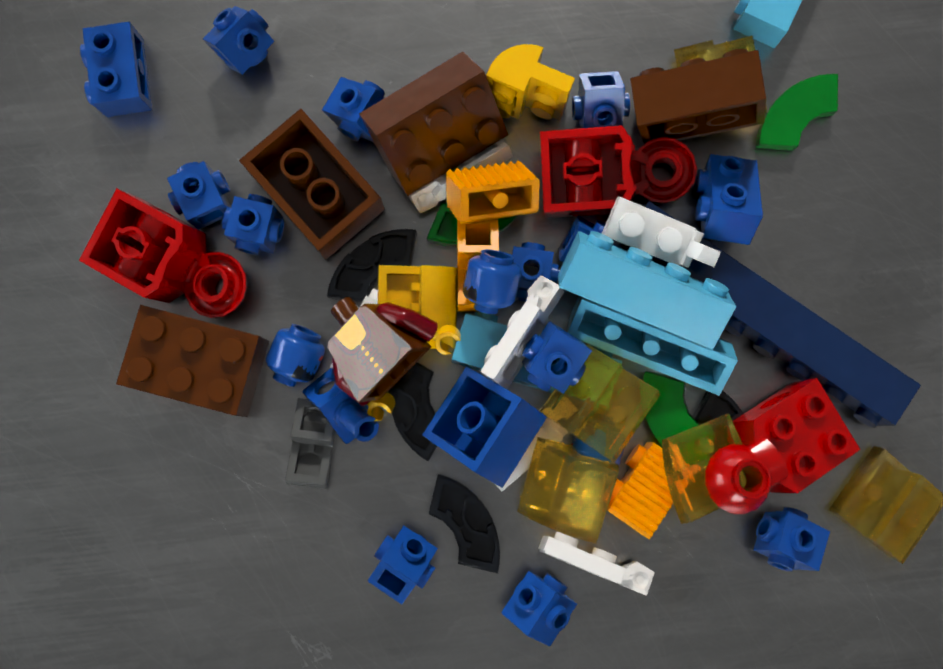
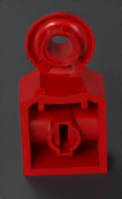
M622 125L540 131L543 209L546 218L608 215L611 213L617 196L632 201L635 195H642L653 202L667 203L675 201L689 192L696 179L697 165L693 153L687 145L673 138L661 137L645 143L638 150H635L631 137ZM666 163L671 166L674 175L670 180L660 181L654 177L652 168L656 164Z
M116 188L79 259L80 262L144 298L170 303L185 293L190 307L198 314L209 318L223 317L236 310L244 300L247 290L246 274L241 264L235 258L222 252L206 253V233L151 203ZM222 278L223 288L220 291V293L217 294L216 285L217 282Z
M818 378L793 382L730 423L731 441L733 444L719 448L710 458L705 470V485L710 498L719 508L731 514H747L758 509L767 499L769 492L799 493L861 449ZM741 470H743L746 475V484L744 488H742L739 482V475Z

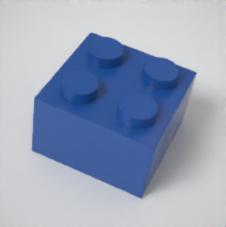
M466 366L422 436L475 473L503 488L547 416L521 397Z

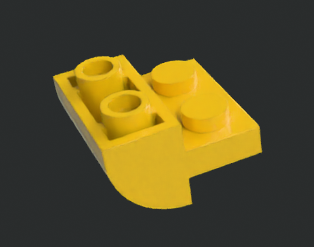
M521 44L506 49L494 59L486 74L502 118H510L512 116L520 119L526 106L531 108V112L540 118L547 120L555 118L559 121L566 109L575 78L541 64L544 47L533 44Z
M378 265L377 304L389 302L415 310L437 322L438 329L444 325H452L457 328V268L430 265ZM446 336L441 339L443 343L455 349L456 340L453 337ZM432 339L428 341L431 345L430 349H437L436 341Z

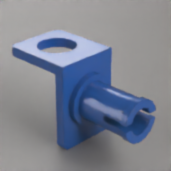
M333 368L327 370L302 391L304 396L322 412L345 444L350 443L355 438L366 442L373 439L377 434L379 424L373 416L367 414L368 405L361 406L338 388L336 383L328 392L317 394L323 385L335 382Z

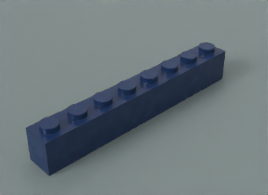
M650 201L645 206L646 208H649L658 213L673 218L668 213H666ZM702 238L700 243L721 252L714 267L692 259L689 268L679 265L687 269L691 273L690 277L704 282L706 278H710L722 283L729 289L728 293L737 307L728 321L725 330L736 336H741V334L754 342L753 348L760 354L771 359L776 357L787 364L786 370L794 377L802 381L818 378L830 400L839 405L844 403L855 411L853 416L863 424L873 428L877 426H895L921 385L706 239ZM621 243L622 249L628 251L630 246ZM652 256L653 258L651 261L655 263H658L665 267L669 263L660 258Z

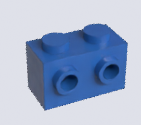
M131 22L82 28L84 44L80 45V55L88 71L89 81H86L84 84L88 102L106 117L153 111L144 39Z
M710 154L705 168L697 171L694 183V192L700 194L696 205L695 219L701 221V232L704 233L702 238L750 245L763 218L757 160Z

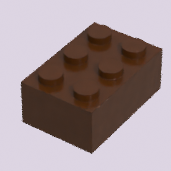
M735 49L725 53L722 56L723 58L705 61L703 58L690 59L683 62L677 68L668 70L659 67L650 68L642 71L639 76L630 78L637 127L643 143L645 144L650 140L661 137L680 141L764 124L766 93L759 50L748 52L747 49Z
M463 51L359 113L389 172L407 196L439 178L449 169L452 170L508 136L484 70Z
M299 109L239 160L249 174L325 260L385 210L382 199L302 109Z
M140 305L116 384L222 413L248 417L269 340L247 332Z

